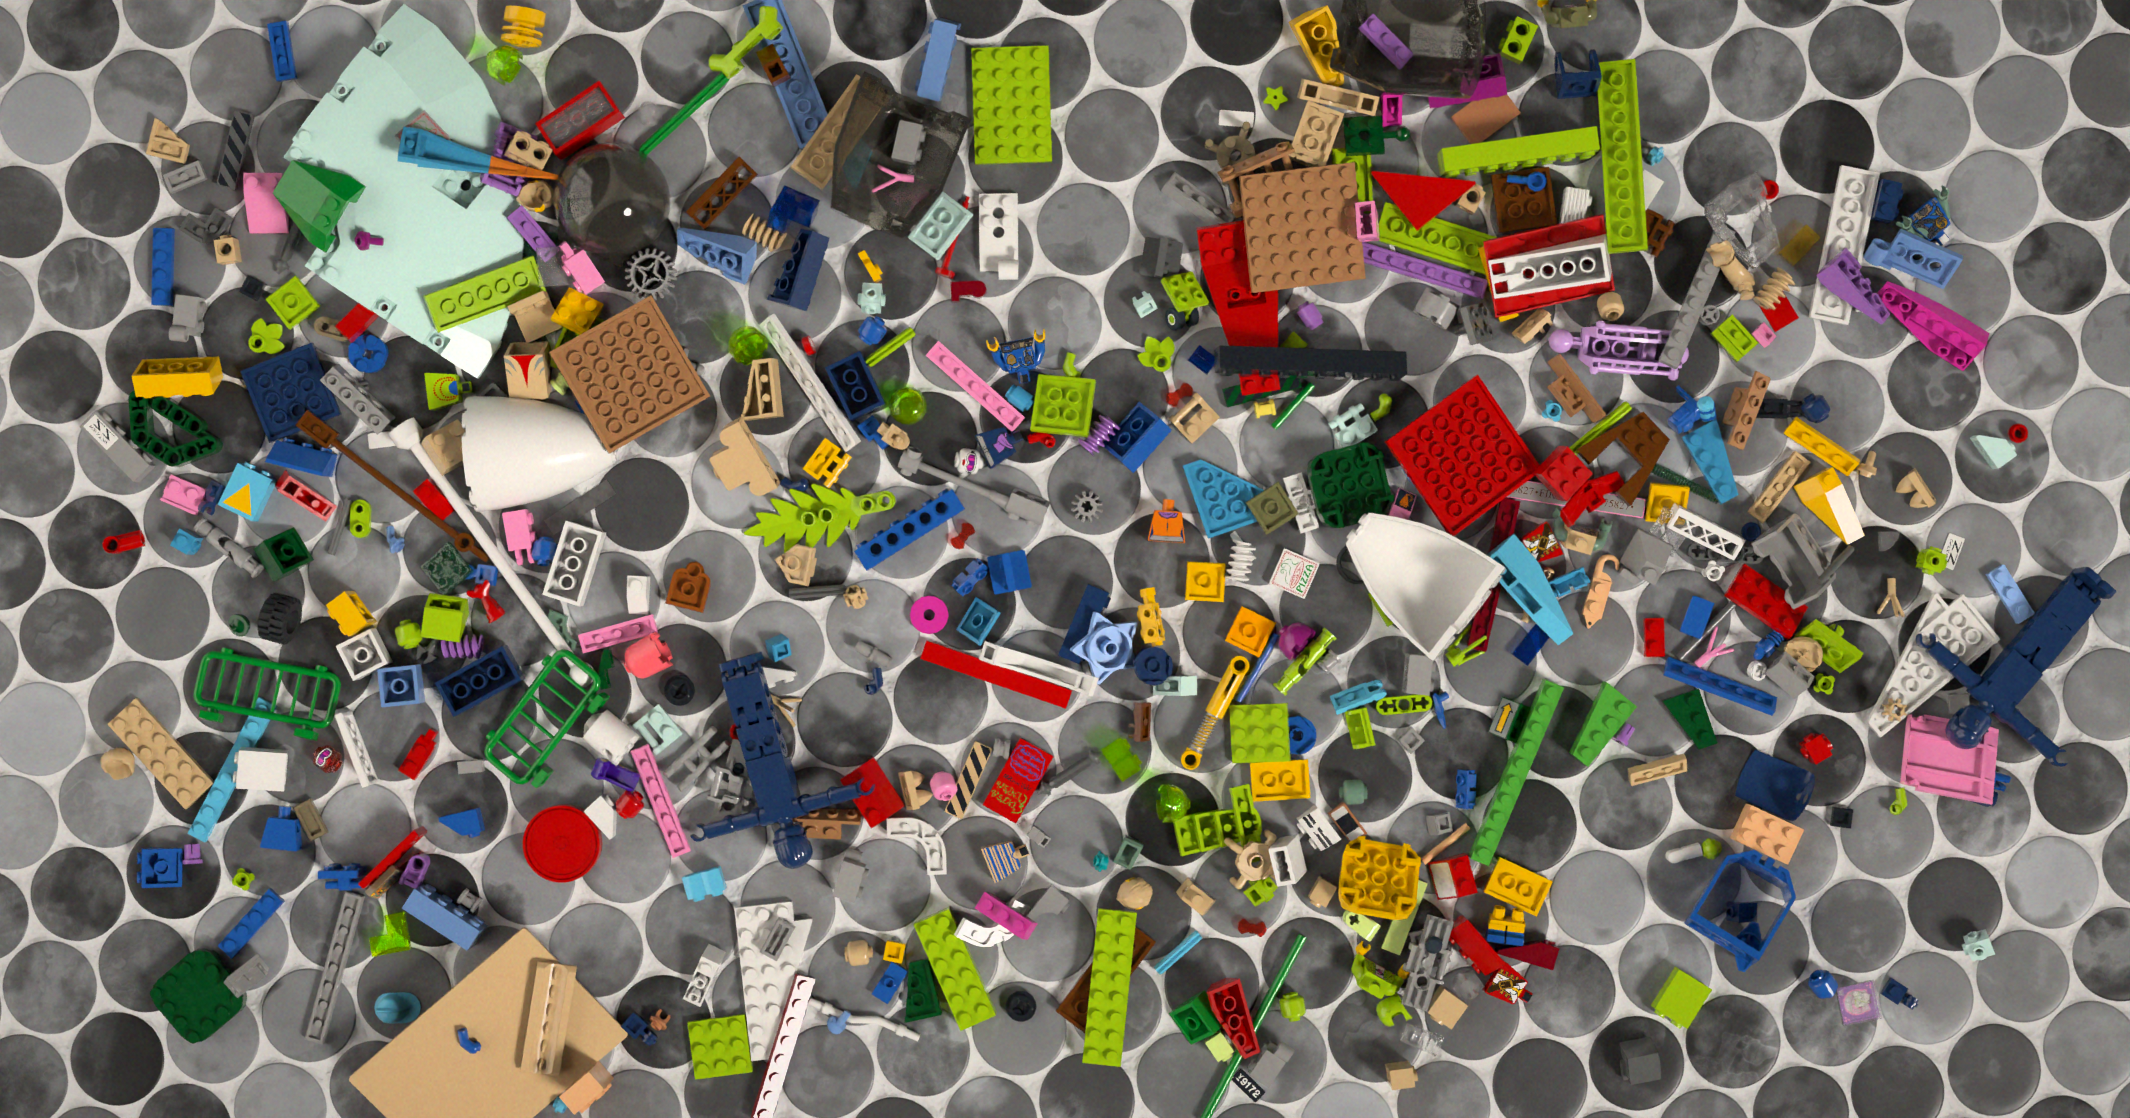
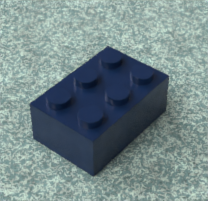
M861 351L825 367L851 421L887 405Z

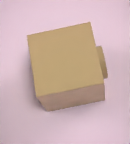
M1440 985L1431 998L1427 1012L1434 1021L1442 1026L1444 1024L1452 1030L1468 1005L1464 1000Z

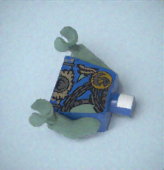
M1943 185L1941 186V192L1937 189L1933 191L1938 196L1937 198L1929 199L1910 216H1902L1904 221L1897 222L1896 225L1928 241L1935 239L1940 246L1948 242L1950 238L1943 230L1951 224L1949 221L1950 210L1947 198L1949 189Z

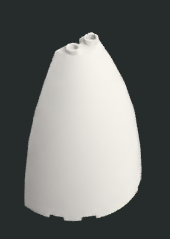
M472 396L465 399L464 408H467V411L462 413V428H466V432L462 436V454L466 485L471 487L469 498L472 505L476 504L474 506L476 512L510 508L547 499L591 479L613 465L614 461H617L616 450L608 454L585 414L563 406L530 399Z
M1365 513L1358 521L1361 524L1357 530L1352 529L1346 537L1348 539L1346 546L1367 589L1382 611L1416 647L1434 661L1441 655V651L1447 649L1456 637L1453 635L1462 632L1491 594L1489 589L1494 588L1502 578L1500 574H1503L1506 568L1480 550L1444 531L1398 517L1368 513L1367 515Z

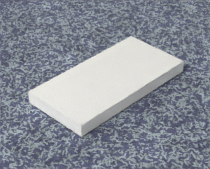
M347 711L336 714V721L362 788L378 783L379 780L353 712Z

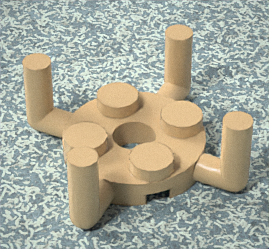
M1266 829L1263 832V835L1267 838L1265 843L1250 841L1241 847L1231 838L1224 840V843L1237 853L1235 865L1241 876L1239 879L1236 877L1230 878V883L1235 888L1241 889L1247 880H1263L1269 876L1275 879L1268 849L1273 845L1277 837L1270 830ZM1260 857V863L1257 866H1252V859Z

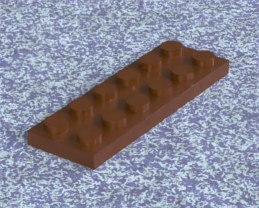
M1136 926L1130 976L1156 943L1154 939ZM1093 961L1056 1009L1058 1014L1084 1033L1086 1030Z

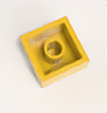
M344 591L326 604L329 616L338 621L340 631L344 635H348V637L361 634L377 622L355 591Z

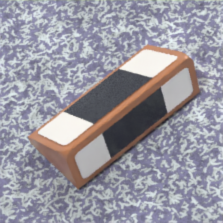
M1344 802L1328 812L1349 842L1357 839L1358 836H1365L1367 834Z

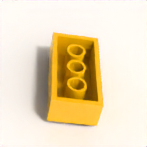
M219 356L142 359L132 374L136 397L152 398L154 396L168 398L174 395L189 397L198 394L209 396L214 394L223 379Z

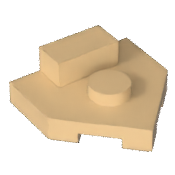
M796 544L789 551L775 559L788 582L809 586L810 577L814 576L817 558H815L816 548Z

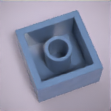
M421 664L377 669L381 707L425 702Z

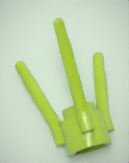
M1468 625L1456 641L1447 648L1448 653L1445 656L1454 667L1457 664L1460 666L1464 662L1485 653L1479 651L1467 657L1464 655L1487 639V636H1483L1462 651L1459 647L1455 649L1471 629V625Z

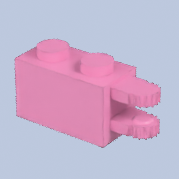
M529 509L502 513L508 551H515L516 561L519 566L523 565L521 550L527 549L529 563H534L532 548L533 542L537 540L536 533L532 532L531 524H534L532 513H529Z

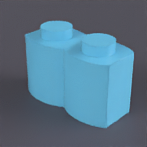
M721 866L682 877L687 899H693L694 902L705 899L704 896L709 894L712 897L719 896L727 888Z

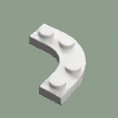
M913 817L887 818V838L909 837L921 842L926 851L927 875L947 874L945 844L941 835L932 825Z
M1012 898L1008 905L1024 915H1027L1031 908L1029 905ZM966 918L961 920L954 933L956 937L980 947L994 946V944L1003 940L1006 941L1014 935L998 923L983 926Z

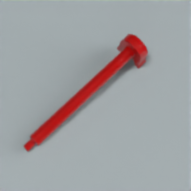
M967 196L965 201L962 202V206L966 209L968 208L970 198ZM958 236L947 249L941 268L936 267L935 270L937 275L952 280L955 273L947 269Z

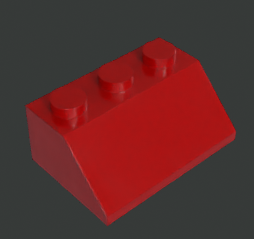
M874 757L840 779L843 786L864 778L861 784L864 791H869L875 783V789L871 794L861 795L860 798L853 799L871 829L905 806Z
M1463 915L1454 921L1449 941L1453 945L1457 943L1461 949L1458 951L1465 959L1469 957L1474 962L1471 966L1478 974L1482 972L1486 976L1506 964Z

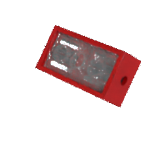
M597 81L535 124L551 149H553L554 154L560 160H563L623 120L625 116L606 87L600 81Z

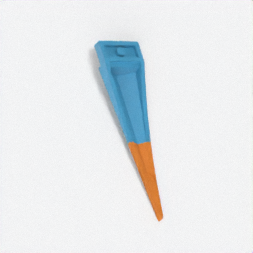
M403 127L397 160L399 162L418 164L417 167L558 180L557 174L526 167L481 153L423 129Z

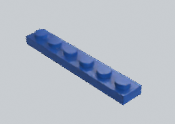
M1668 657L1665 662L1663 675L1771 716L1776 711L1777 697L1671 657Z

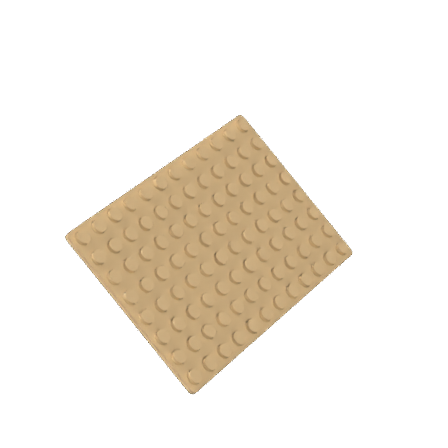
M523 927L350 1076L349 1081L386 1118H533L628 1036V1033L575 978L559 1076L520 1072L537 962L561 964L527 928ZM467 1028L469 1040L480 1042L481 1050L477 1051L476 1054H470L460 1046L457 1030Z

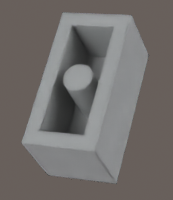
M484 759L457 762L458 774L485 771Z

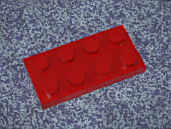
M1745 563L1741 565L1724 595L1787 639L1792 637L1808 609V606L1805 604L1793 609L1786 602L1783 589Z

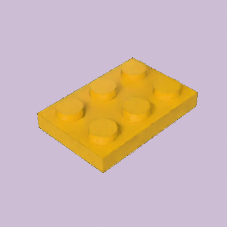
M1308 759L1287 762L1250 763L1253 802L1310 798Z
M1499 857L1483 892L1537 917L1553 881Z

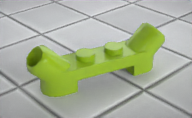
M761 6L759 8V24L755 28L748 30L745 34L746 37L742 41L736 42L727 55L712 54L709 58L710 69L716 72H723L727 79L738 74L745 67L740 60L764 37L765 39L773 40L782 31L783 26L777 20L778 10L773 6Z

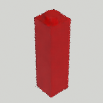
M358 303L335 327L349 342L353 343L379 315ZM386 304L382 306L383 311L388 308Z

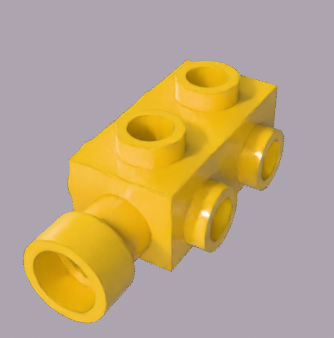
M1155 587L1141 589L1140 595L1143 598L1144 605H1139L1137 617L1142 626L1140 631L1141 638L1145 644H1151L1152 647L1163 645L1165 630L1162 625V613L1159 603L1155 602Z

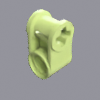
M1348 910L1343 913L1344 922L1369 942L1381 927V925L1368 916L1366 917L1365 915L1356 914ZM1349 916H1355L1357 919L1355 921L1350 920Z

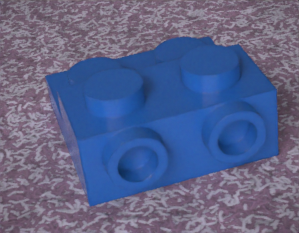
M141 848V852H137V864H141V872H137V883H141V888L182 887V848Z

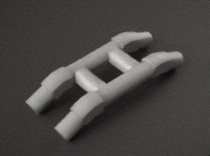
M711 726L663 772L669 778L683 764L691 771L676 786L680 792L730 747L731 744L727 740L712 753L704 747V744L717 732L716 727ZM697 751L705 758L698 766L689 759Z

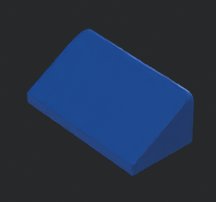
M1693 595L1680 632L1701 639L1715 603Z

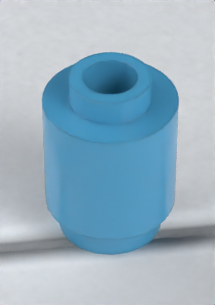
M1014 384L1005 395L1008 402L1022 412L1025 409L1029 411L1034 404L1032 400L1034 396L1022 387Z

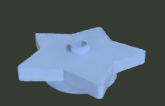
M1094 611L1088 634L1072 646L1070 651L1089 662L1092 676L1099 678L1097 684H1101L1116 670L1134 668L1135 655L1133 653L1132 641L1138 623L1135 621L1112 623Z

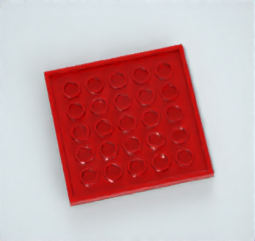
M1479 375L1473 376L1385 441L1442 527L1452 536H1455L1534 477L1533 472L1540 466Z

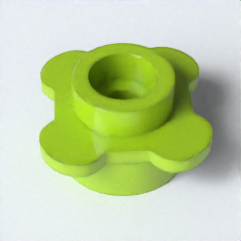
M1821 673L1817 674L1816 685L1813 687L1814 691L1831 694L1835 678L1833 676H1823Z
M240 868L232 879V884L242 888L244 891L249 890L250 883L255 879L253 873L246 872L244 868Z

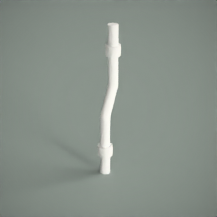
M813 998L809 1000L808 1005L821 1010L823 1014H831L839 1018L843 1011L832 1007L833 1005L830 1003H823ZM850 1015L847 1019L849 1023L878 1024L896 1032V1035L906 1036L917 1042L921 1035L907 1029V1026L903 1024L898 1025L879 1016Z

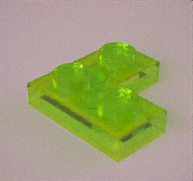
M405 911L384 915L387 934L369 938L372 957L411 950Z

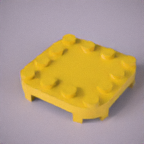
M1358 836L1357 839L1350 841L1344 849L1341 861L1338 889L1341 907L1356 914L1392 920L1407 919L1413 912L1418 900L1417 890L1421 858L1410 848L1411 845L1403 843L1401 846L1366 840V836Z

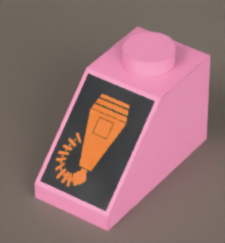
M1398 488L1387 516L1408 520L1417 495Z

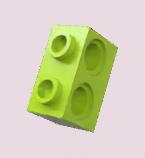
M1518 16L1514 21L1510 20L1506 28L1508 35L1506 39H1501L1498 46L1501 56L1520 64L1524 59L1538 25ZM1516 27H1523L1525 35H1519L1516 32ZM1509 44H1513L1517 47L1516 53H1512L1508 50Z

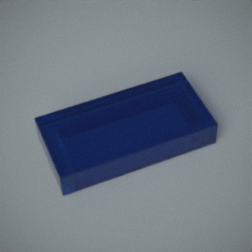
M1534 624L1512 652V655L1528 666L1550 637L1537 624Z

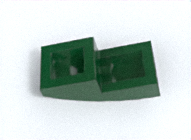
M611 648L603 651L600 661L599 677L601 680V690L611 688L608 669L615 667Z

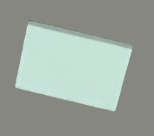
M942 191L908 238L939 261L973 214Z

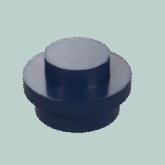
M1754 522L1746 523L1741 529L1742 537L1746 541H1755L1761 535L1760 526Z

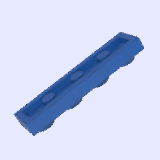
M153 228L151 305L173 306L175 229Z
M272 888L268 889L220 942L218 947L231 959L234 958L285 900Z

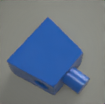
M279 806L278 816L268 817L260 848L287 851L302 850L301 823L298 818L290 817L291 806Z

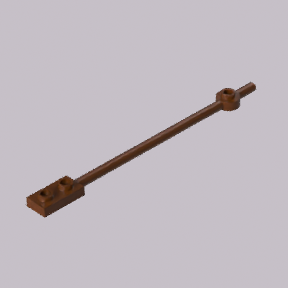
M310 410L304 413L296 424L298 428L324 448L329 449L332 445L454 538L457 550L461 552L471 551L485 563L489 560L490 557L475 546V539L472 534L467 532L458 533L336 438L340 433ZM464 538L469 541L468 545L463 544Z

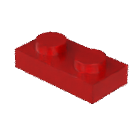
M1643 618L1644 657H1665L1664 618Z

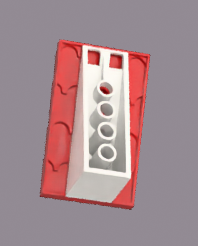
M1604 214L1483 241L1496 318L1615 291L1610 254L1608 253Z

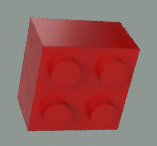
M1560 445L1533 472L1555 498L1561 501H1568L1593 475L1568 446Z

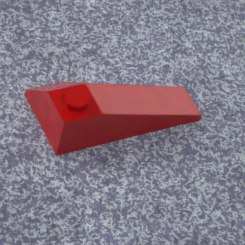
M1227 977L1211 984L1207 990L1211 1009L1242 1058L1246 1059L1260 1053L1240 978Z

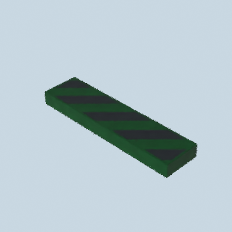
M1289 375L1287 378H1279L1280 390L1242 396L1239 384L1224 388L1222 392L1226 406L1229 408L1302 388L1300 379L1294 375Z

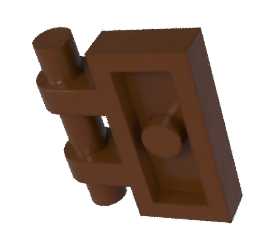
M1647 208L1645 211L1648 246L1653 247L1650 255L1657 258L1659 253L1665 248L1664 243L1668 236H1671L1675 223L1668 220L1666 225L1661 224L1664 216ZM1658 230L1661 232L1658 240L1656 241L1653 239L1656 231Z

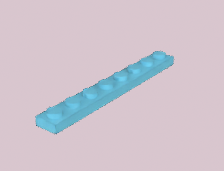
M259 697L255 709L270 712L272 703ZM248 717L187 834L207 842L236 787V783H233V773L238 768V764H234L235 752H239L240 747L256 748L270 722L269 719Z

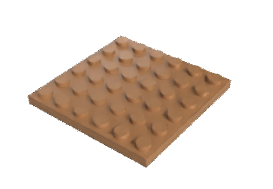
M1355 162L1239 176L1251 293L1366 279L1363 244L1357 239L1355 203L1358 202Z
M652 295L549 352L608 454L710 397Z

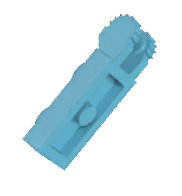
M1382 681L1365 682L1331 695L1330 699L1336 714L1349 711L1373 700L1383 699L1387 693L1385 689H1379L1383 686Z

